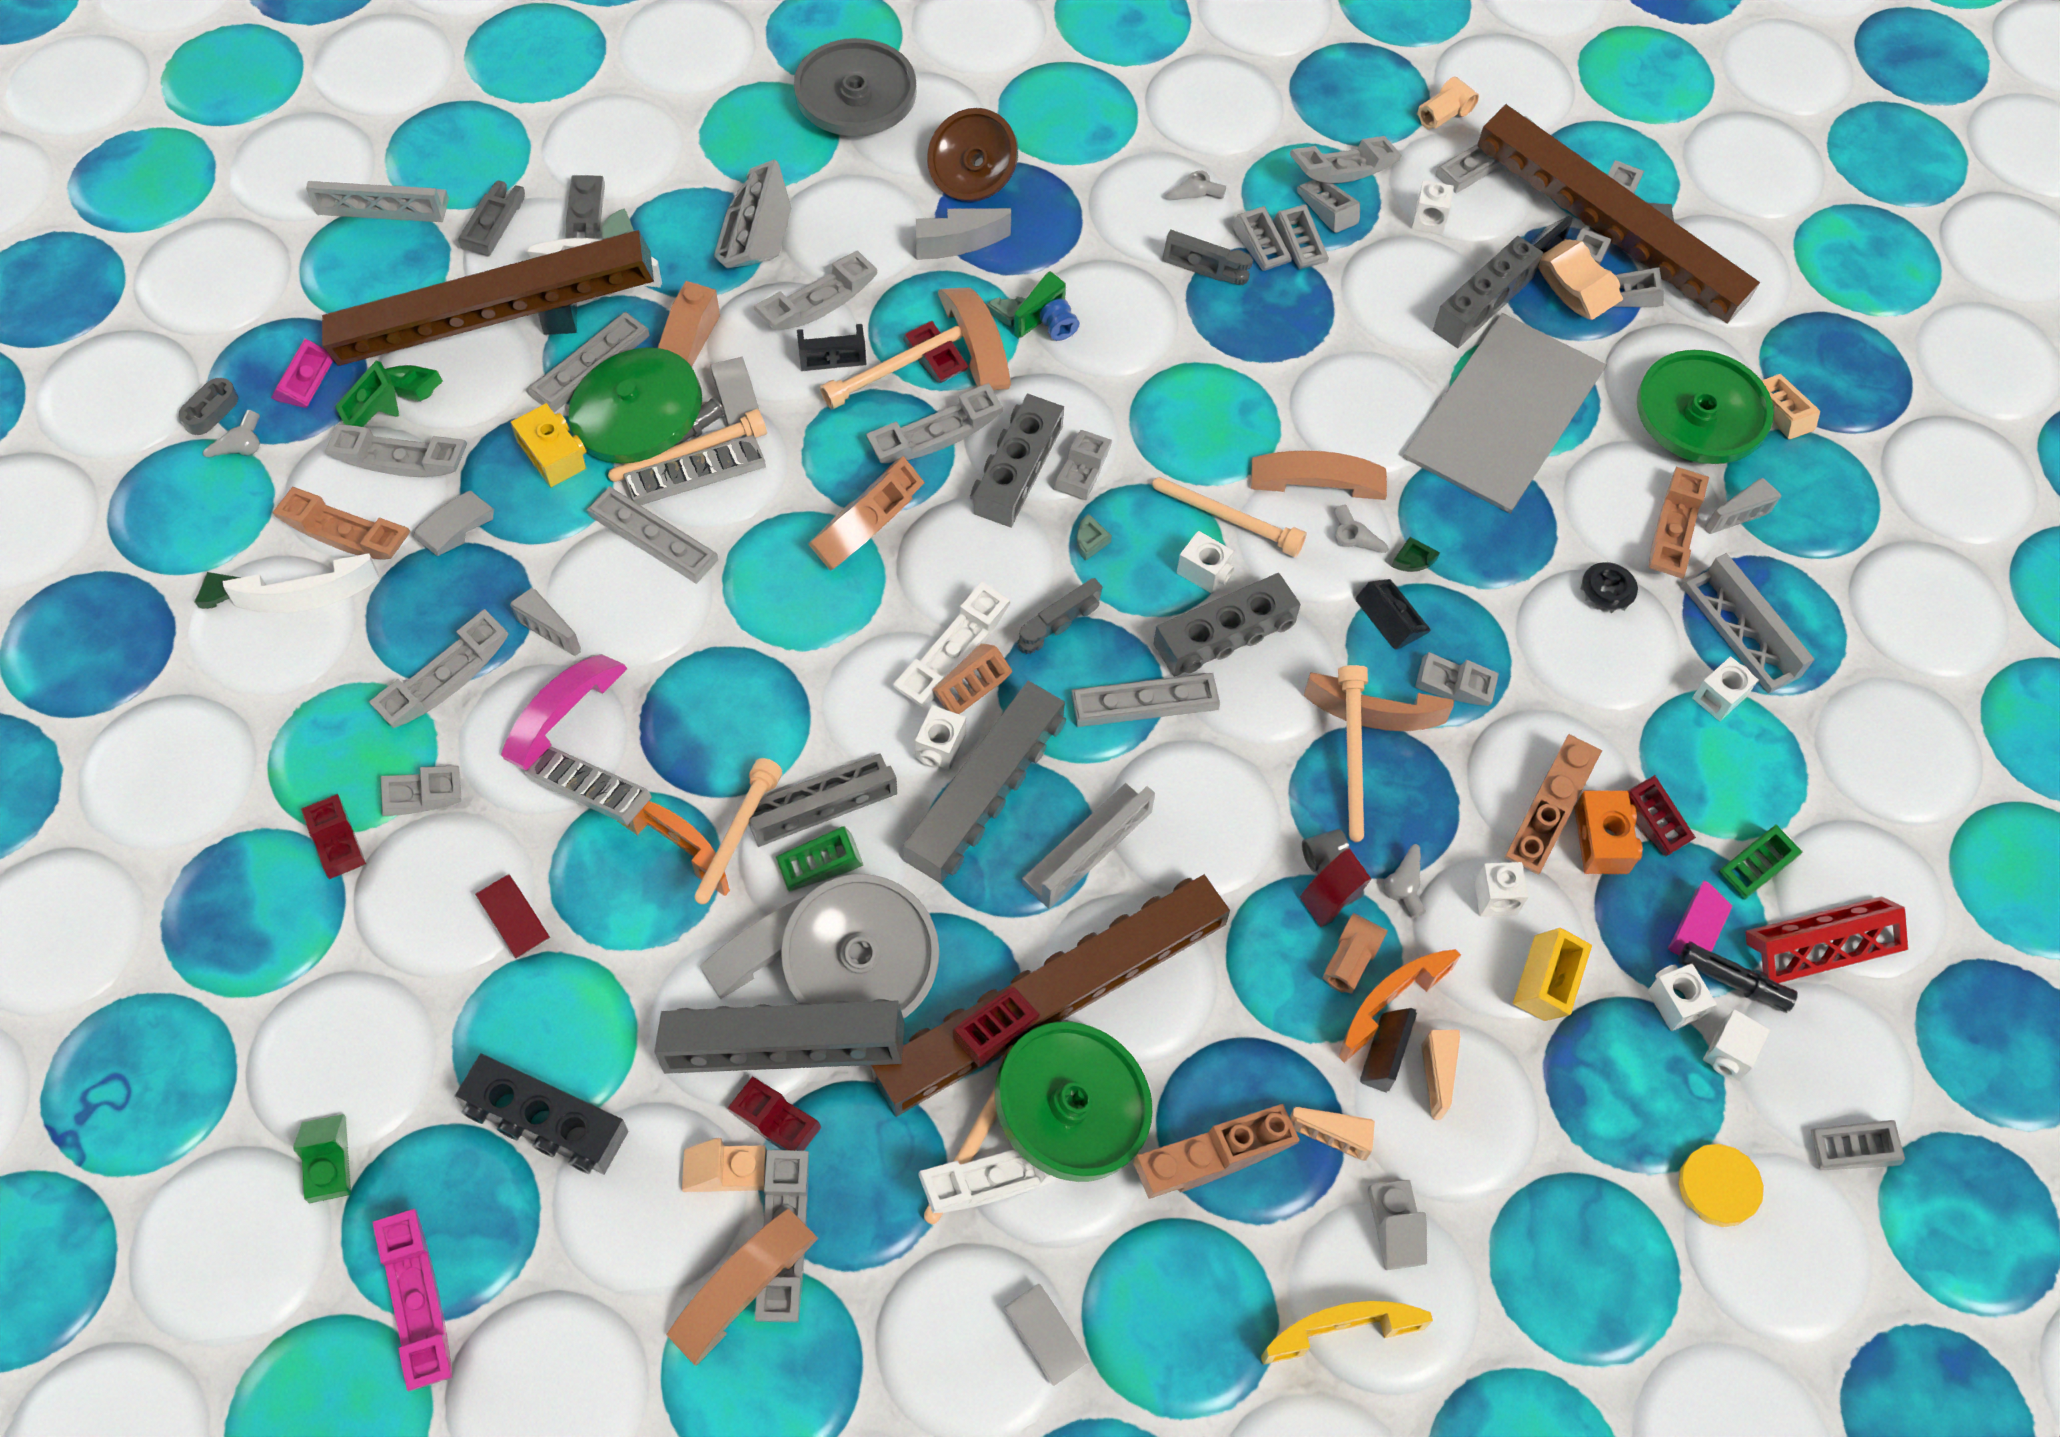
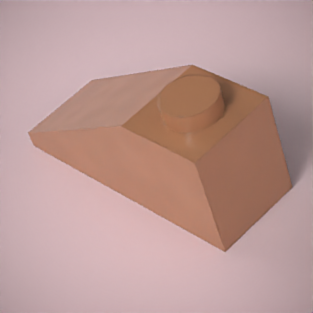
M685 281L672 304L658 348L678 354L691 367L693 366L720 317L715 289Z

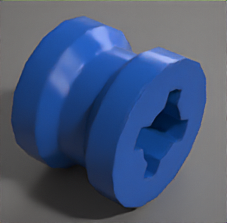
M1057 299L1051 301L1040 312L1042 323L1048 327V333L1055 341H1062L1071 337L1079 328L1080 322L1076 315L1071 313V307L1067 300Z

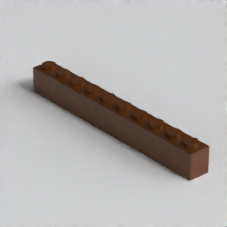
M1505 104L1483 126L1477 146L1485 154L1492 156L1505 165L1509 171L1529 182L1534 189L1543 192L1561 208L1568 210L1581 219L1585 225L1610 238V243L1623 249L1637 262L1644 264L1649 269L1659 268L1662 280L1668 281L1682 291L1686 297L1699 303L1714 317L1720 318L1728 324L1750 301L1760 284L1757 279L1509 105Z
M636 230L322 315V346L337 365L341 366L654 282L651 251L640 231Z
M1205 874L1195 880L1192 878L1184 879L1174 887L1172 893L1163 898L1160 896L1151 898L1144 903L1140 911L1131 916L1128 914L1121 915L1109 925V929L1098 935L1095 932L1086 935L1077 943V947L1065 954L1063 951H1059L1051 955L1044 962V966L1033 972L1030 970L1021 972L1012 979L1011 985L1000 991L993 989L986 992L977 1000L976 1005L965 1011L963 1008L951 1012L944 1018V1023L934 1029L924 1028L910 1037L909 1043L903 1046L902 1064L870 1065L872 1079L895 1117L1004 1055L1010 1045L1014 1046L1020 1038L1031 1030L1049 1023L1061 1022L1226 926L1230 909ZM1014 986L1035 1008L1040 1017L978 1067L953 1039V1029L967 1017ZM1013 1001L1006 1005L1018 1019L1025 1015ZM1001 1011L995 1014L1006 1027L1012 1024ZM989 1020L984 1023L994 1036L1000 1033ZM977 1029L972 1033L982 1045L987 1042Z

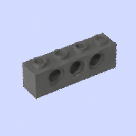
M1516 236L1440 306L1433 332L1458 349L1534 279L1543 252L1520 236Z
M1028 393L1021 405H1015L1011 414L1009 429L1002 430L997 442L998 449L995 455L990 454L984 466L985 474L982 480L977 479L972 487L970 499L974 500V515L1012 528L1063 428L1064 406Z
M1278 572L1157 625L1153 645L1174 677L1184 672L1188 674L1200 669L1204 663L1216 658L1218 660L1224 659L1231 655L1234 650L1245 645H1256L1265 636L1276 631L1280 633L1287 631L1296 623L1301 604ZM1254 612H1260V613H1262V614H1264V615H1258V614H1255ZM1224 625L1232 626L1233 629L1226 628ZM1192 639H1200L1204 642H1195Z

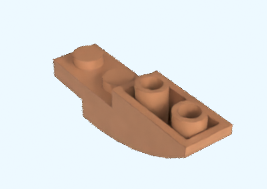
M904 456L897 459L856 500L850 502L808 543L828 569L830 571L833 570L900 512L913 499L911 496L925 482Z
M1570 734L1567 735L1504 858L1512 862H1522L1524 868L1537 875L1541 873L1603 750Z
M1280 1104L1215 1125L1207 1133L1137 1155L1133 1160V1164L1148 1199L1175 1190H1179L1181 1193L1244 1169L1297 1144L1300 1139L1284 1105Z

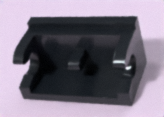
M856 324V335L804 339L803 329H797L801 371L867 365L862 324Z

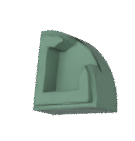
M625 208L613 213L605 221L602 228L603 239L634 231Z
M1016 296V299L1001 300V297L988 302L986 306L993 317L1012 328L1014 326L1015 313L1026 298Z
M1089 514L1081 521L1077 534V547L1085 561L1111 543L1112 535Z

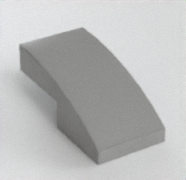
M743 356L710 364L728 426L739 423L740 418L745 417L746 412L757 408L759 410Z
M1080 430L1069 449L1068 460L1056 479L1055 490L1087 500L1108 455L1112 440Z
M470 490L433 513L414 531V538L436 556H439L464 544L466 532L493 520L494 509Z
M1428 652L1422 658L1415 687L1444 698L1489 706L1493 701L1499 673L1469 660H1466L1460 666Z
M459 766L420 767L419 775L381 776L382 816L425 812L461 802Z
M1037 1284L1004 1306L1024 1344L1029 1346L1049 1383L1053 1386L1089 1362L1072 1331L1041 1284Z

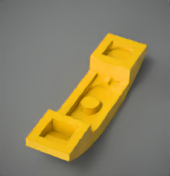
M1361 1301L1341 1304L1313 1313L1287 1328L1265 1349L1261 1359L1263 1365L1302 1357L1310 1348L1308 1337L1380 1322L1384 1338L1425 1330L1433 1322V1318L1429 1311L1402 1303Z

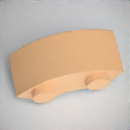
M1565 239L1542 255L1538 268L1556 295L1569 308L1582 317L1593 320L1623 300L1617 277L1611 271L1604 269L1591 257L1588 247L1582 241Z

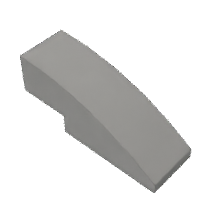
M1011 208L947 209V218L916 219V260L938 259L965 254L987 247L1010 236Z

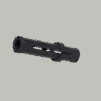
M1691 941L1685 944L1680 953V964L1686 966L1693 964L1697 971L1743 992L1744 997L1752 1001L1758 999L1784 1013L1791 1011L1798 997L1796 990L1774 982L1768 978L1766 973L1760 970L1752 971Z

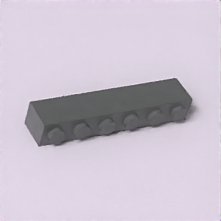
M1028 680L903 844L904 862L942 884L948 874L955 875L964 861L963 854L970 845L975 847L979 843L985 832V824L991 817L997 818L1006 803L1005 797L1011 789L1016 791L1021 786L1026 777L1025 770L1030 763L1036 764L1041 759L1047 747L1045 743L1050 736L1056 737L1063 729L1066 722L1064 717L1065 701Z
M877 999L872 1002L836 1001L828 1004L796 1003L783 1006L760 1004L754 1007L738 1008L719 1006L715 1009L679 1008L677 1010L661 1011L654 1053L664 1074L902 1064L905 1022L899 1001H889L886 999Z

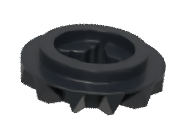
M1611 562L1594 564L1586 570L1582 577L1580 589L1586 594L1585 601L1595 603L1597 610L1603 607L1608 609L1610 613L1617 609L1625 611L1637 597L1638 585L1636 579L1626 568ZM1604 584L1607 587L1618 585L1613 593L1611 591H1601Z

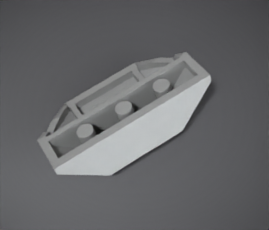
M775 159L750 168L746 176L748 180L739 188L727 209L714 257L726 268L753 265L779 256L792 207L779 163Z

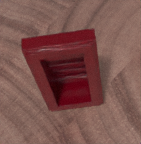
M1656 775L1628 790L1630 805H1634L1636 808V824L1664 856L1670 855L1696 838ZM1644 795L1648 801L1643 802L1640 796ZM1653 806L1658 811L1654 815H1652L1648 810ZM1664 818L1668 824L1660 828L1657 821ZM1674 829L1678 836L1668 841L1665 834Z
M1012 986L958 1024L953 1029V1039L980 1067L1037 1020L1040 1014ZM1010 1001H1013L1025 1014L1020 1019L1006 1006ZM1001 1011L1012 1024L1006 1027L995 1014ZM989 1020L1000 1033L994 1036L984 1023ZM976 1029L987 1040L983 1045L972 1034Z

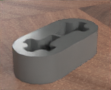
M215 378L200 388L179 410V418L185 430L193 435H202L209 432L238 402L239 397L233 384L228 379Z

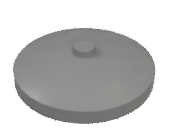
M852 874L834 878L811 891L798 904L785 928L781 948V961L786 983L798 1003L828 1004L836 1001L872 1002L877 999L898 1000L904 1019L922 1003L932 987L938 969L939 943L931 916L912 892L884 877L869 874Z

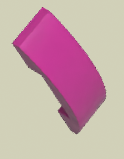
M601 654L571 666L551 680L532 699L517 719L501 753L504 760L527 771L552 745L545 735L591 689L603 694L627 670L625 664Z
M412 1209L373 1221L381 1264L385 1265L401 1342V1347L398 1349L407 1391L410 1392L452 1378V1367L444 1315L430 1253L417 1210Z

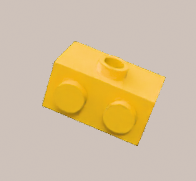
M547 403L511 421L517 443L550 488L586 469L583 455L586 454V449L577 435L573 437L570 435L568 424L560 412L554 414Z
M1561 927L1535 935L1512 1004L1543 1021L1571 1015L1592 944Z

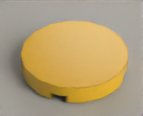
M1723 1144L1704 1145L1691 1153L1680 1168L1678 1185L1682 1199L1689 1209L1692 1207L1699 1214L1698 1217L1708 1224L1719 1227L1737 1226L1752 1217L1763 1201L1764 1185L1759 1170L1748 1156L1734 1147Z

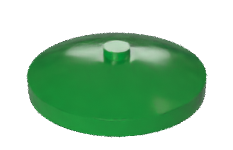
M647 347L624 351L598 364L579 383L569 406L570 427L574 435L580 438L586 451L600 460L611 463H634L647 460L673 447L692 428L701 409V385L691 365L674 352L661 348Z
M1683 350L1662 357L1648 369L1637 393L1638 414L1643 426L1652 438L1673 454L1699 463L1725 464L1749 456L1763 443L1773 423V402L1762 380L1741 362L1713 351Z
M1055 1022L1031 1030L1020 1038L1007 1053L996 1077L995 1105L998 1119L1006 1137L1026 1161L1053 1177L1074 1182H1089L1106 1178L1128 1164L1141 1150L1148 1137L1152 1123V1098L1148 1082L1141 1067L1120 1042L1092 1026L1075 1022Z

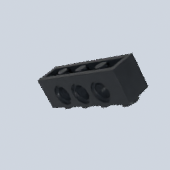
M482 1053L478 1056L455 1094V1098L463 1108L461 1113L467 1118L483 1124L485 1119L498 1125L497 1130L503 1135L516 1141L523 1136L533 1141L532 1146L539 1152L549 1157H554L556 1153H559L570 1159L568 1163L572 1167L586 1174H590L593 1169L605 1175L629 1132L622 1118ZM507 1094L514 1095L509 1105L502 1108L496 1107L499 1098ZM549 1111V1116L543 1123L531 1124L532 1117L537 1112ZM576 1127L585 1128V1133L580 1139L576 1141L566 1140L568 1133Z

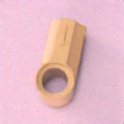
M1454 76L1443 85L1439 94L1419 106L1417 115L1420 117L1421 124L1426 129H1436L1457 114L1461 117L1468 115L1478 103L1479 94L1458 77Z

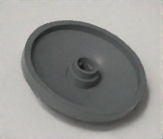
M850 38L824 44L813 50L802 60L794 76L795 99L802 114L817 127L831 133L846 136L871 135L895 126L911 111L917 93L915 71L908 59L895 48L870 39Z

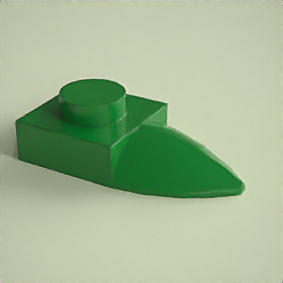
M402 365L385 369L398 397L421 402L430 397L433 390L443 382L438 371L413 365Z

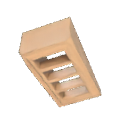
M1778 374L1762 380L1773 402V421L1788 439L1799 437L1816 429L1820 410L1783 375ZM1778 389L1780 390V392H1777V393H1774V394L1771 393L1772 391H1775V390H1778Z
M1431 1030L1421 1044L1433 1120H1441L1451 1107L1460 1030Z
M1301 1107L1293 1108L1289 1118L1295 1131L1360 1160L1366 1161L1371 1154L1375 1121H1372V1119Z

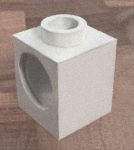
M1423 180L1415 206L1413 230L1443 235L1451 209L1453 185Z
M1198 531L1180 554L1177 574L1212 594L1220 583L1225 585L1234 571V566L1231 565L1234 550Z
M1730 656L1702 682L1692 699L1718 721H1721L1749 695L1759 679L1746 666L1739 664Z
M932 705L915 740L916 758L926 766L932 768L942 767L950 770L966 736V717ZM936 738H944L947 740L944 743L932 742V740Z
M1522 862L1484 863L1474 881L1480 917L1518 915L1529 897Z
M1693 964L1679 969L1676 965L1662 969L1656 973L1657 980L1647 990L1670 1031L1705 1018L1717 1005ZM1673 989L1681 991L1686 999L1679 998Z
M1734 1009L1720 1024L1703 1061L1712 1065L1719 1074L1740 1080L1753 1068L1771 1030Z

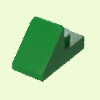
M377 360L335 406L344 425L364 427L378 411L395 417L399 416L394 385L383 364Z
M341 1114L302 1122L293 1145V1150L302 1159L304 1200L310 1204L351 1195L346 1116Z

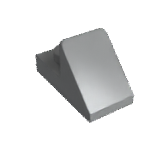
M1410 1180L1370 1185L1367 1190L1385 1270L1426 1265V1213L1417 1212Z

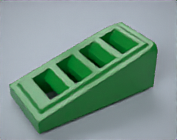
M1049 271L1041 279L1016 311L1014 317V336L1018 339L1042 323L1040 312L1046 304L1057 299L1065 300L1066 283L1053 272Z
M1775 824L1718 872L1745 900L1796 860L1803 851ZM1769 842L1783 859L1779 861L1765 847V844ZM1759 851L1773 867L1768 869L1754 853ZM1746 859H1749L1763 874L1761 877L1758 878L1744 863ZM1738 867L1752 884L1747 887L1732 870Z
M845 826L775 856L788 891H793L864 866L854 838ZM843 846L846 855L840 857L836 847ZM828 850L831 862L827 864L822 855V852ZM813 855L817 866L813 870H811L807 857ZM796 860L799 861L803 872L798 877L792 864Z

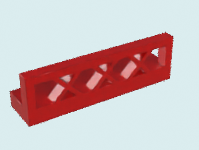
M1882 896L1745 931L1746 944L1761 953L1763 972L1767 974L1769 979L1777 983L1908 950L1905 907ZM1893 925L1894 941L1884 944L1878 943L1876 938L1884 927ZM1858 934L1863 938L1853 952L1846 953L1841 950L1851 935ZM1816 944H1826L1828 949L1820 960L1811 962L1806 958ZM1790 952L1794 955L1785 969L1776 971L1774 955Z

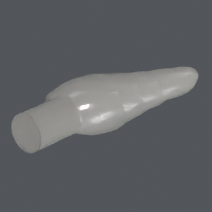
M1200 170L1192 172L1184 183L1169 191L1166 198L1178 200L1202 197L1206 194L1224 198L1226 186L1210 182L1208 173Z
M247 410L240 426L229 430L221 438L210 444L203 451V456L213 457L230 453H239L241 455L254 454L260 445L258 437L253 433L260 415L254 411Z
M1341 505L1335 509V514L1341 524L1338 526L1335 534L1340 544L1345 547H1363L1381 553H1386L1389 550L1388 545L1367 529L1365 525L1354 521L1347 505Z
M1417 844L1410 847L1395 873L1390 874L1384 883L1385 893L1393 900L1403 899L1412 918L1426 912L1417 895L1420 887L1421 859L1420 847Z

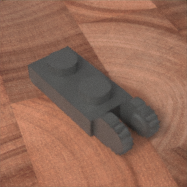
M571 176L566 217V239L577 238V232H585V238L597 239V232H600L605 190L603 176Z
M496 181L488 194L485 193L459 236L460 248L490 256L516 211L519 210L521 203H523L525 197L524 187L514 186L507 198L504 199L507 192V184L503 181Z
M1170 229L1167 235L1162 258L1166 263L1218 281L1224 280L1232 284L1235 283L1236 285H1244L1248 282L1250 274L1247 269H1250L1253 264L1252 256L1241 250L1230 251V249Z
M1091 578L1038 613L1026 625L1024 624L1019 632L1020 636L1017 643L1020 651L1026 653V655L1028 653H1035V650L1038 651L1043 648L1046 637L1052 633H1055V635L1063 633L1072 624V620L1081 614L1085 617L1094 612L1100 604L1099 600L1103 588L1096 578Z

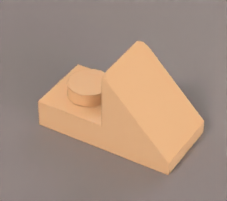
M715 1138L684 1149L682 1191L764 1190L766 1146H724L722 1138Z

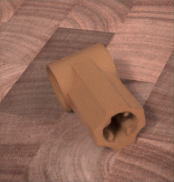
M1353 912L1338 941L1340 945L1325 970L1323 979L1331 988L1341 993L1348 992L1352 994L1369 960L1373 961L1388 930Z

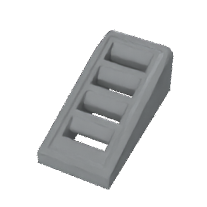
M1312 180L1297 187V193L1335 233L1358 224L1360 202L1334 184Z
M1307 205L1278 211L1273 223L1297 267L1303 269L1328 262L1329 257ZM1295 224H1297V225L1299 226V227L1293 228V229H1292V227H1291V225H1295ZM1303 233V237L1296 238L1295 235ZM1307 242H1308L1309 245H1310V246L1303 247V248H1300V246H1299V244H1303V243H1307ZM1314 251L1316 255L1313 257L1304 258L1303 254Z
M1265 206L1237 215L1232 227L1262 271L1291 262L1292 258ZM1257 226L1258 229L1253 231L1251 227ZM1263 235L1265 238L1257 240L1256 237ZM1266 244L1271 245L1270 248L1264 250L1261 247ZM1275 252L1279 256L1270 260L1266 257V255Z
M1659 268L1615 275L1619 280L1620 288L1624 289L1625 292H1620L1623 300L1613 307L1664 306V290Z
M1764 478L1758 479L1717 508L1707 523L1705 530L1712 534L1767 515L1773 510L1781 498V494Z
M529 589L511 602V608L519 623L574 656L581 653L575 632L536 589Z
M1895 1120L1811 1129L1819 1170L1898 1166L1905 1160ZM1865 1136L1869 1155H1862L1858 1137ZM1874 1136H1881L1885 1153L1878 1154ZM1842 1137H1849L1853 1157H1846ZM1825 1138H1833L1837 1158L1829 1159Z

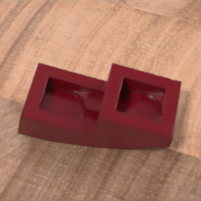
M930 321L906 333L903 340L910 349L941 333L934 322ZM952 341L923 354V357L918 359L925 370L939 383L968 370V365Z
M338 794L301 809L309 834L316 845L323 869L329 880L366 865L358 840Z
M1349 848L1340 853L1313 879L1300 895V899L1321 928L1332 923L1346 903L1359 897L1371 881V877Z
M510 874L475 894L515 959L550 938Z
M753 1076L727 1108L739 1120L781 1150L804 1151L821 1129L818 1120L788 1103L781 1093Z

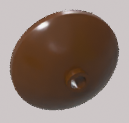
M968 108L958 111L945 119L931 138L927 153L930 175L938 188L953 199L964 202L984 200L999 192L1012 177L1018 161V142L1011 126L999 114L984 108ZM983 158L982 164L975 166L976 160Z

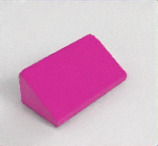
M305 338L271 398L279 402L307 408L332 364L333 358L324 348Z
M1703 880L1696 889L1669 945L1668 950L1679 956L1683 947L1689 941L1712 952L1732 909V905L1707 881Z

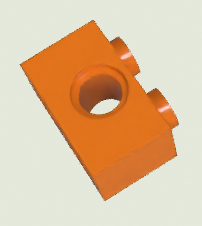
M1583 791L1574 806L1584 874H1629L1642 857V842L1640 838H1636L1634 826L1637 813L1635 806L1630 805L1628 791ZM1604 829L1611 830L1616 836L1608 834Z

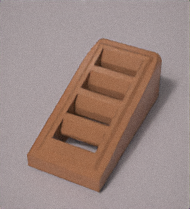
M981 643L932 690L945 710L960 714L1002 683L1013 671L995 645ZM976 669L981 675L980 679H978L975 673L973 672ZM964 678L971 687L969 690H967V688L961 681ZM953 686L960 695L958 700L955 699L949 690Z

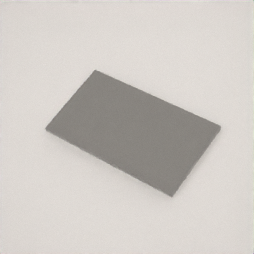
M1501 313L1404 452L1402 458L1511 514L1605 370L1607 364Z

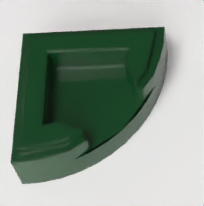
M1409 537L1393 560L1391 567L1407 572L1421 571L1433 565L1437 561L1440 552Z
M207 572L194 602L201 609L217 607L218 603L230 598L223 587V581L241 577Z

